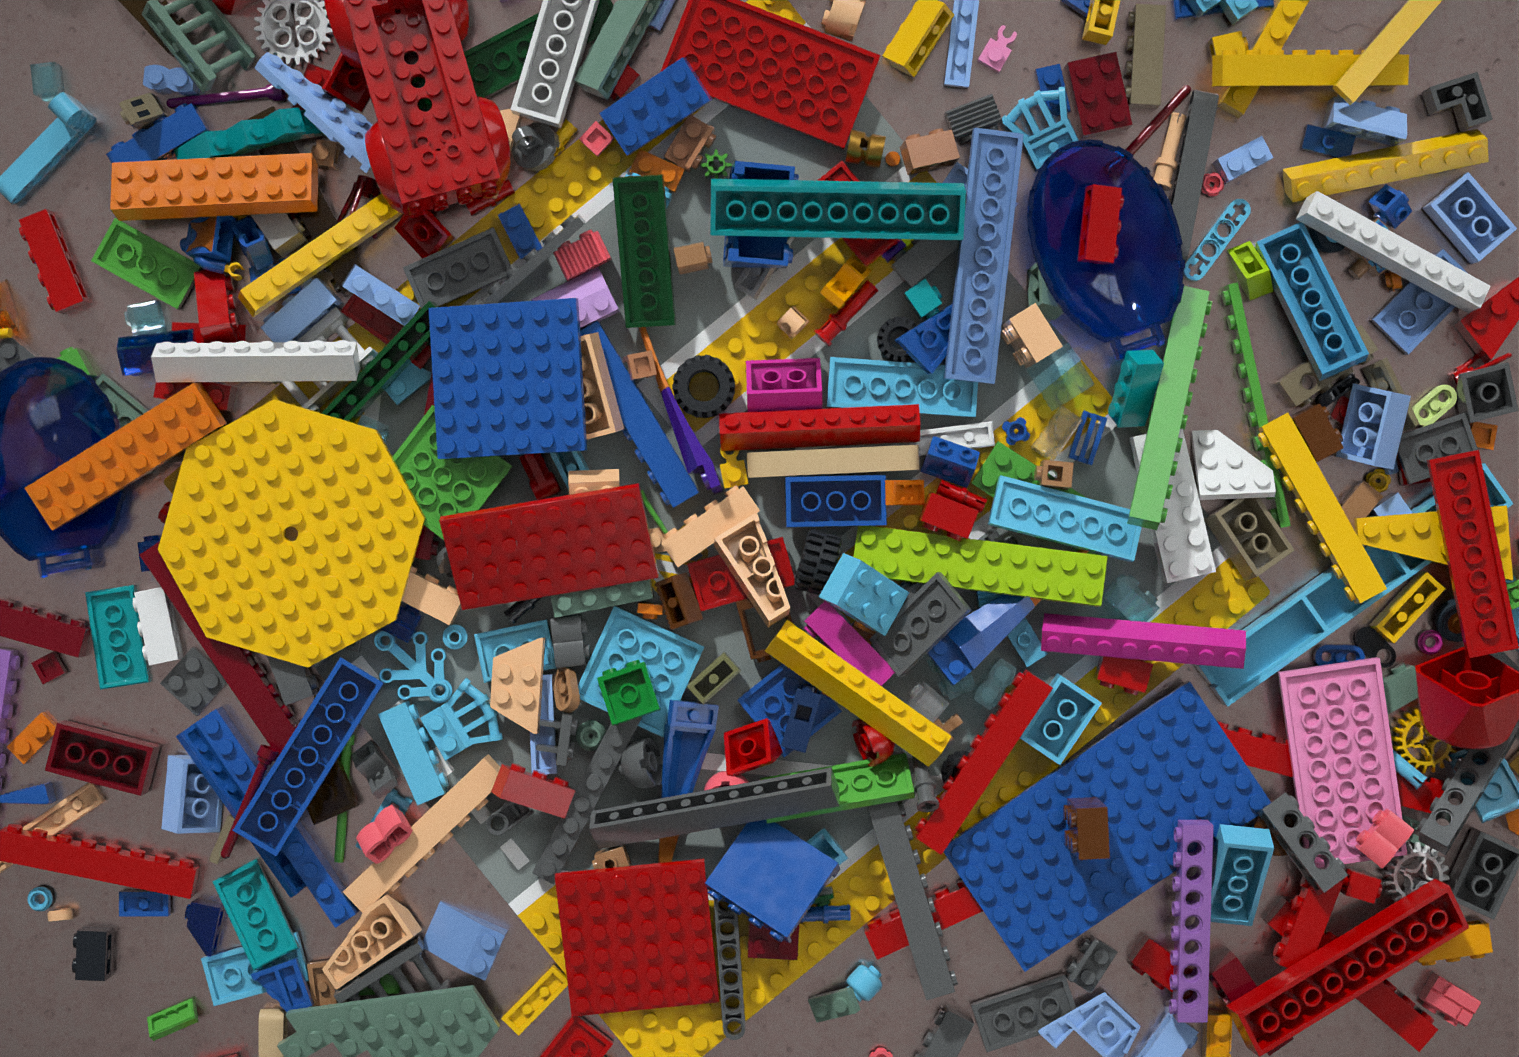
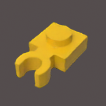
M720 447V453L727 462L720 464L724 489L736 485L749 484L745 461H737L739 450H734L733 454L728 455L725 451H721Z

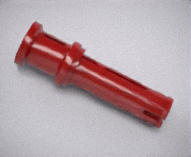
M866 280L861 288L836 313H830L829 319L820 329L813 331L815 335L830 347L832 345L831 341L841 331L844 332L847 329V323L879 290L869 280Z

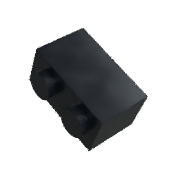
M84 926L74 934L73 947L76 948V958L72 962V972L75 973V980L106 981L111 977L113 928Z

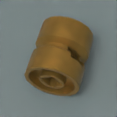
M851 130L845 162L859 164L861 161H864L866 166L880 168L886 136L872 134L870 137H867L865 132Z

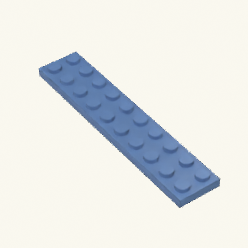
M973 128L966 182L964 240H960L944 374L945 379L995 384L1024 136L1021 133Z

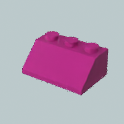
M820 358L746 361L748 412L822 409Z

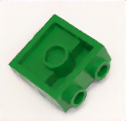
M635 660L625 664L626 668L618 671L616 668L605 670L602 672L603 676L597 678L613 726L661 710L645 662L640 663V660Z

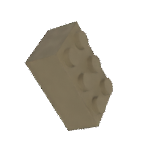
M1260 498L1232 499L1204 518L1245 581L1259 576L1295 551Z

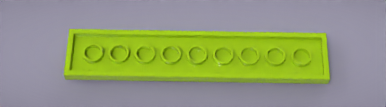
M858 526L854 558L862 560L890 580L926 584L937 572H941L949 583L958 589L1101 607L1108 557L962 538L960 542L945 535L875 526Z

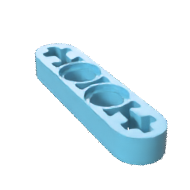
M1236 199L1226 207L1184 263L1182 274L1186 280L1195 282L1205 276L1249 217L1251 207L1246 200ZM1233 206H1243L1242 212L1244 215H1238L1233 222L1225 218L1226 215L1230 218L1235 213ZM1223 223L1230 227L1228 237H1221L1218 234V225ZM1210 243L1215 247L1216 250L1213 257H1206L1203 254L1202 248L1205 244ZM1197 254L1201 260L1208 262L1206 266L1203 262L1197 269L1200 274L1191 276L1189 274L1191 270L1188 266H1194L1199 261V259L1195 258Z

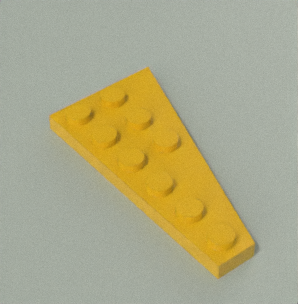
M1507 506L1491 507L1504 576L1507 580H1513ZM1437 511L1354 518L1355 532L1362 545L1448 565Z

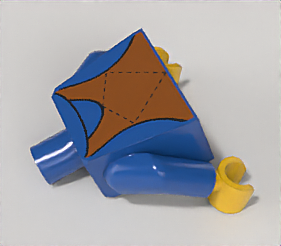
M234 215L196 218L189 223L187 237L180 240V248L186 255L193 258L194 263L203 269L220 274L227 272L234 280L240 281L243 279L242 276L234 274L237 269L245 270L243 266L238 262L226 265V262L231 260L234 238L232 223L236 222V218L241 220L247 216Z

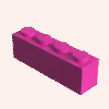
M823 601L804 620L807 624L804 629L814 639L819 636L824 642L823 645L880 686L895 673L890 665L826 601Z

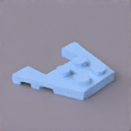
M1103 992L1044 1026L1038 1032L1056 1049L1074 1030L1103 1057H1124L1128 1053L1141 1026L1112 998Z

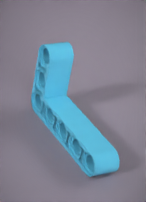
M65 92L56 95L48 105V109L57 118L0 176V193L12 205L21 201L96 123L97 118L81 102Z

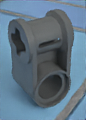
M506 801L502 804L503 806L488 817L486 827L491 834L501 835L514 825L521 823L535 811L529 809V807ZM496 816L502 817L505 821L504 828H494L492 818Z

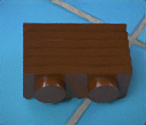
M687 572L655 583L654 586L657 587L656 591L659 592V600L662 601L661 605L664 606L663 610H665V615H667L666 619L669 620L670 629L673 630L687 626L703 619Z

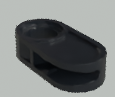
M1353 372L1346 378L1338 380L1333 384L1332 388L1323 394L1320 393L1313 400L1316 404L1327 407L1350 391L1353 384H1359L1360 380L1355 377Z
M1367 626L1355 629L1352 636L1353 643L1363 650L1368 659L1376 658L1379 650L1386 649L1390 657L1387 662L1381 663V667L1387 668L1394 664L1396 661L1395 650L1375 629Z

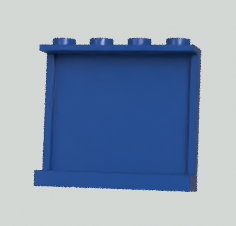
M766 820L749 822L744 826L705 882V885L709 890L708 895L718 902L723 899L729 903L728 908L738 915L744 913L750 917L748 921L759 929L764 926L770 930L769 935L779 942L785 940L790 944L792 941L790 936L831 876L836 877L840 867L838 862L776 822L767 823Z

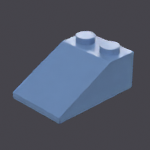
M440 901L424 937V949L458 969L486 980L508 930Z

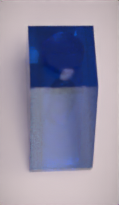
M197 898L186 907L185 919H188L186 927L204 954L211 957L217 951L225 908L222 903Z

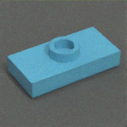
M1026 618L1007 635L1026 667L1048 654L1047 651H1041V642Z

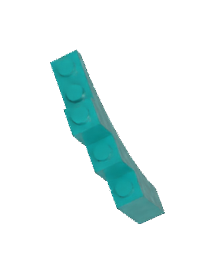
M286 108L278 109L263 119L241 120L226 130L203 132L174 151L177 159L237 157L286 142L326 135L304 115L306 110Z

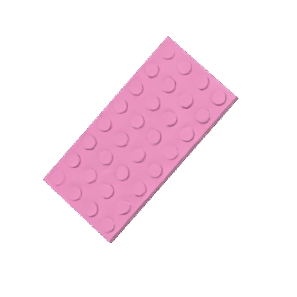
M1376 657L1278 672L1295 795L1300 806L1298 809L1304 817L1307 816L1315 825V832L1319 837L1326 839L1331 848L1330 852L1335 858L1338 857L1344 864L1370 861L1371 859L1355 847L1357 836L1363 830L1371 828L1373 825L1372 819L1380 810L1384 811L1387 808L1402 819L1380 658ZM1302 836L1303 848L1308 849L1309 841ZM1406 842L1393 857L1407 855ZM1320 857L1315 858L1314 863L1317 868L1325 866L1324 861Z

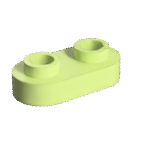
M1439 385L1432 389L1412 408L1419 425L1426 426L1437 421L1455 405L1457 393L1449 385ZM1440 393H1443L1446 397L1444 402H1441L1438 398ZM1422 409H1424L1427 412V416L1425 418H1422L1420 416V411Z

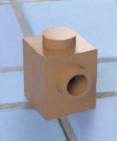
M625 845L600 850L595 853V859L592 860L594 869L632 866Z

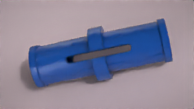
M827 904L819 907H810L801 923L823 921V924H828L829 921H850V904L828 906Z

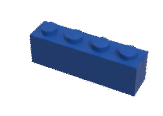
M185 103L178 106L174 110L175 113L169 117L162 116L153 122L154 126L149 129L136 131L132 135L133 138L127 142L121 141L111 147L112 151L106 155L111 163L167 160L175 155L174 150L203 132L211 130L198 108L192 103L189 105Z

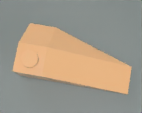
M386 894L365 909L358 922L352 927L345 940L322 970L337 990L411 939L422 929L406 907Z

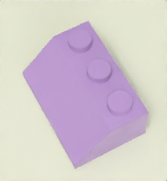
M599 267L531 299L536 301L578 298L580 330L596 321L600 322L620 312Z

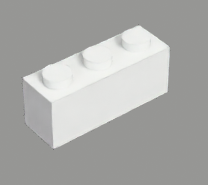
M162 587L134 592L133 607L135 612H138L140 622L137 624L138 632L141 637L143 636L145 646L142 648L144 659L148 661L149 665L182 659L184 655L174 606Z

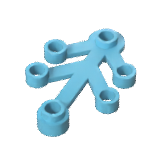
M381 631L374 638L375 646L381 651H390L409 670L384 668L379 673L380 680L384 683H389L393 680L420 679L427 686L412 688L410 685L404 684L398 688L397 694L399 698L407 700L411 697L429 696L436 703L448 701L452 696L453 689L450 682L445 680L444 676L446 651L442 648H437L431 653V659L434 662L433 678L427 672L426 644L429 638L425 632L419 631L413 635V643L416 650L415 661L395 643L393 633ZM419 634L425 637V641L422 644L416 640ZM383 636L389 637L390 643L388 645L382 643L381 639ZM436 651L442 652V660L435 658ZM384 671L391 673V679H384ZM438 686L444 688L445 692L443 695L437 694L436 688ZM404 687L408 688L410 691V694L407 697L403 696L401 693V690Z

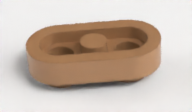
M567 667L559 668L553 677L556 707L565 713H572L580 704L576 673L573 669Z

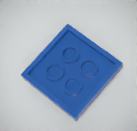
M781 664L737 700L754 722L766 718L770 720L781 746L797 687L802 688L803 684L814 685L784 664ZM822 693L810 737L842 712L832 698ZM781 746L783 758L793 751Z

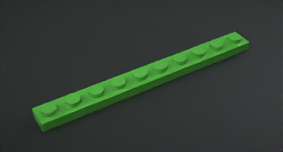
M1238 282L1224 286L1225 291H1222V300L1224 306H1228L1230 313L1227 316V323L1229 329L1234 332L1235 340H1232L1234 353L1239 355L1238 374L1241 379L1244 378L1246 387L1243 388V397L1246 403L1249 402L1251 410L1248 413V420L1256 433V436L1253 437L1255 450L1260 452L1261 462L1273 470L1276 494L1275 497H1266V499H1270L1272 509H1269L1270 514L1279 528L1291 525L1279 469L1273 466L1270 460L1272 454L1269 448H1264L1257 436L1260 433L1258 428L1267 424L1268 419Z

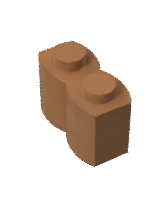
M703 242L674 248L680 275L709 269L708 264L713 263L710 247L704 246Z

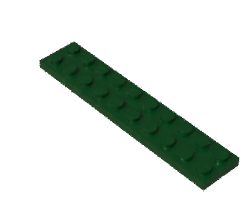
M611 0L599 1L586 46L596 41L602 25L607 21L613 7ZM539 13L464 52L476 96L488 98L519 82ZM415 77L411 81V85L415 88H421L425 85V80L422 77ZM427 98L419 100L417 106L419 110L427 112L432 108V102Z

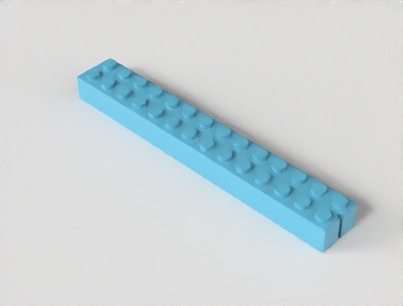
M1482 463L1490 507L1507 506L1509 508L1513 505V502L1486 464ZM1434 494L1411 510L1412 513L1437 511ZM1363 545L1387 588L1386 590L1360 604H1355L1354 600L1350 601L1343 590L1346 587L1342 579L1336 578L1330 567L1243 629L1246 631L1244 669L1195 665L1205 681L1212 684L1210 688L1220 702L1228 707L1432 561Z

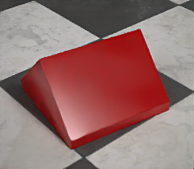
M341 52L322 89L332 97L340 99L345 104L362 112L370 97L363 71L349 65Z
M430 210L424 211L422 216L411 218L410 215L405 217L403 215L394 227L422 259L445 249L456 239Z
M768 718L724 732L727 776H736L772 764L783 753Z

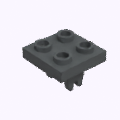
M563 712L561 721L539 720L540 726L560 728L558 746L536 745V750L557 753L556 765L566 766L568 760H572L574 756L575 743L571 742V735L576 734L578 718H574V712Z

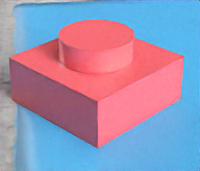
M597 121L579 138L597 157L615 140Z

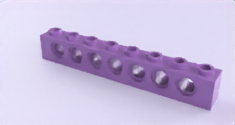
M1178 820V827L1174 828V841L1177 842V852L1173 853L1176 877L1172 879V888L1176 892V899L1172 901L1171 906L1172 915L1175 916V926L1171 927V939L1174 941V950L1170 952V962L1174 968L1173 975H1170L1169 978L1170 989L1173 990V999L1169 1000V1013L1172 1014L1178 1023L1208 1022L1213 824L1208 820ZM1192 842H1197L1196 850L1187 852L1188 845ZM1196 867L1195 875L1187 877L1188 869ZM1196 892V896L1192 901H1186L1188 893ZM1191 916H1194V923L1190 926H1186V919ZM1187 942H1195L1192 949L1184 950ZM1187 966H1194L1190 974H1184V969ZM1193 990L1190 998L1183 999L1186 991Z

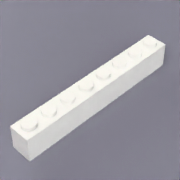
M1318 191L1306 197L1296 220L1467 313L1481 308L1490 289V285Z
M319 340L312 342L263 341L260 343H248L246 341L236 343H222L220 341L211 343H197L193 341L187 343L162 342L156 343L151 356L156 382L357 381L360 370L357 342H348L346 340L337 342H323Z

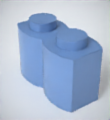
M149 65L144 68L143 85L155 93L167 95L175 92L184 97L199 95L200 93L199 87L182 67L169 70L161 65Z

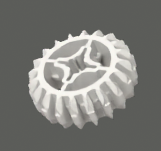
M1406 842L1407 855L1393 857L1390 863L1386 865L1388 870L1381 871L1383 876L1388 877L1381 881L1384 886H1389L1385 892L1388 895L1393 894L1392 900L1394 902H1397L1434 878L1441 882L1450 879L1448 875L1443 874L1449 868L1447 865H1441L1445 858L1437 856V850H1430V847L1427 845L1421 847L1419 842H1415L1412 847L1410 843ZM1417 856V859H1413L1409 866L1401 865L1408 858ZM1426 860H1428L1432 866V878L1427 876L1426 874ZM1406 871L1410 873H1419V875L1422 876L1424 879H1421L1419 877L1412 878L1411 875L1406 873ZM1397 873H1401L1404 876V891L1398 885Z

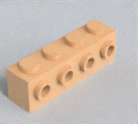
M737 485L724 493L727 498L719 503L715 499L704 507L706 512L698 517L695 513L683 521L686 525L679 531L673 528L663 535L665 540L661 544L677 567H680L713 544L715 537L760 511L744 486L740 489Z

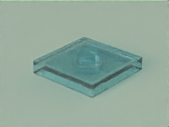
M1069 342L1026 369L1051 411L1095 385Z

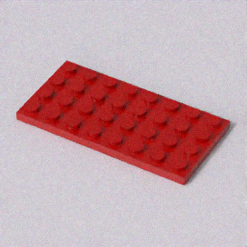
M688 0L661 71L682 57H685L711 98L844 150L881 55L741 0Z
M639 483L440 516L439 519L462 610L659 577Z

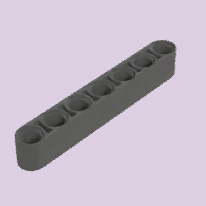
M1193 90L1162 242L1161 258L1181 262L1187 261L1219 94Z
M714 899L723 1032L730 1040H738L743 1037L746 1026L738 914L729 908H722L719 902ZM724 922H730L734 925L735 929L731 933H724L720 926ZM726 947H732L735 949L736 954L731 958H727L723 955L722 951ZM727 972H734L737 974L738 979L735 982H728L725 980L724 975ZM734 996L738 998L740 1003L736 1007H730L727 1005L726 999ZM732 1021H737L740 1023L741 1029L736 1032L731 1031L728 1028V1024Z

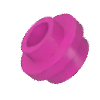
M1425 630L1419 635L1417 645L1420 651L1432 655L1441 650L1443 639L1438 632ZM1429 637L1433 639V644L1430 647L1426 645V639Z

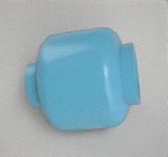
M859 965L847 977L846 983L848 986L846 988H853L856 999L859 1002L862 1000L870 1001L883 987L879 979L882 974L872 965L869 968L865 965Z

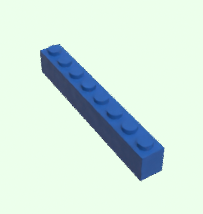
M596 321L580 330V336L598 332L621 419L625 425L622 431L629 442L633 440L638 447L634 451L640 462L646 461L651 469L647 473L654 485L659 483L663 491L660 495L667 506L671 504L675 508L700 492L634 380H631L629 371L600 322Z

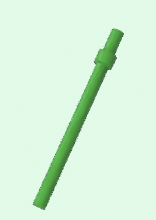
M354 734L341 752V762L348 779H350L351 750L355 742ZM347 811L337 815L334 862L337 863L344 862Z

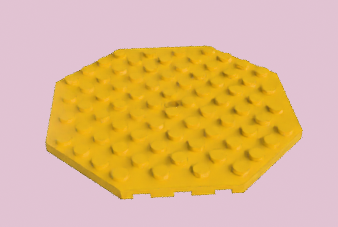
M274 399L186 448L158 551L207 638L308 668L397 620L426 517L378 430ZM288 527H294L298 531V537L295 541L285 537Z

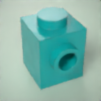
M926 279L903 294L919 319L924 316L929 319L940 312L937 307L942 304L940 301L942 295L935 285L931 287Z

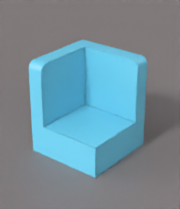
M825 828L807 841L808 844L838 862L839 865L848 859L841 846Z

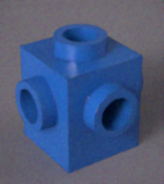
M1387 184L1368 201L1375 212L1374 218H1379L1384 224H1388L1394 229L1406 220L1412 212L1408 204L1409 198L1402 191H1397Z

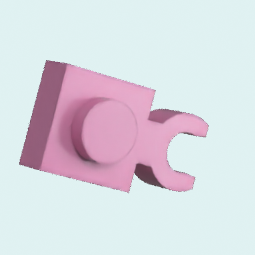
M1004 25L998 30V40L995 41L990 38L978 59V62L997 73L1000 72L1012 51L1006 46L1013 43L1017 36V33L1014 31L1010 38H1005L1003 31L1006 26Z

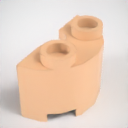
M829 0L833 2L831 10H825L821 24L826 25L824 33L852 42L866 0Z

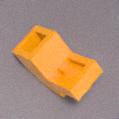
M852 255L820 293L825 296V299L830 304L840 308L858 289L872 270L869 267L865 268L860 260Z

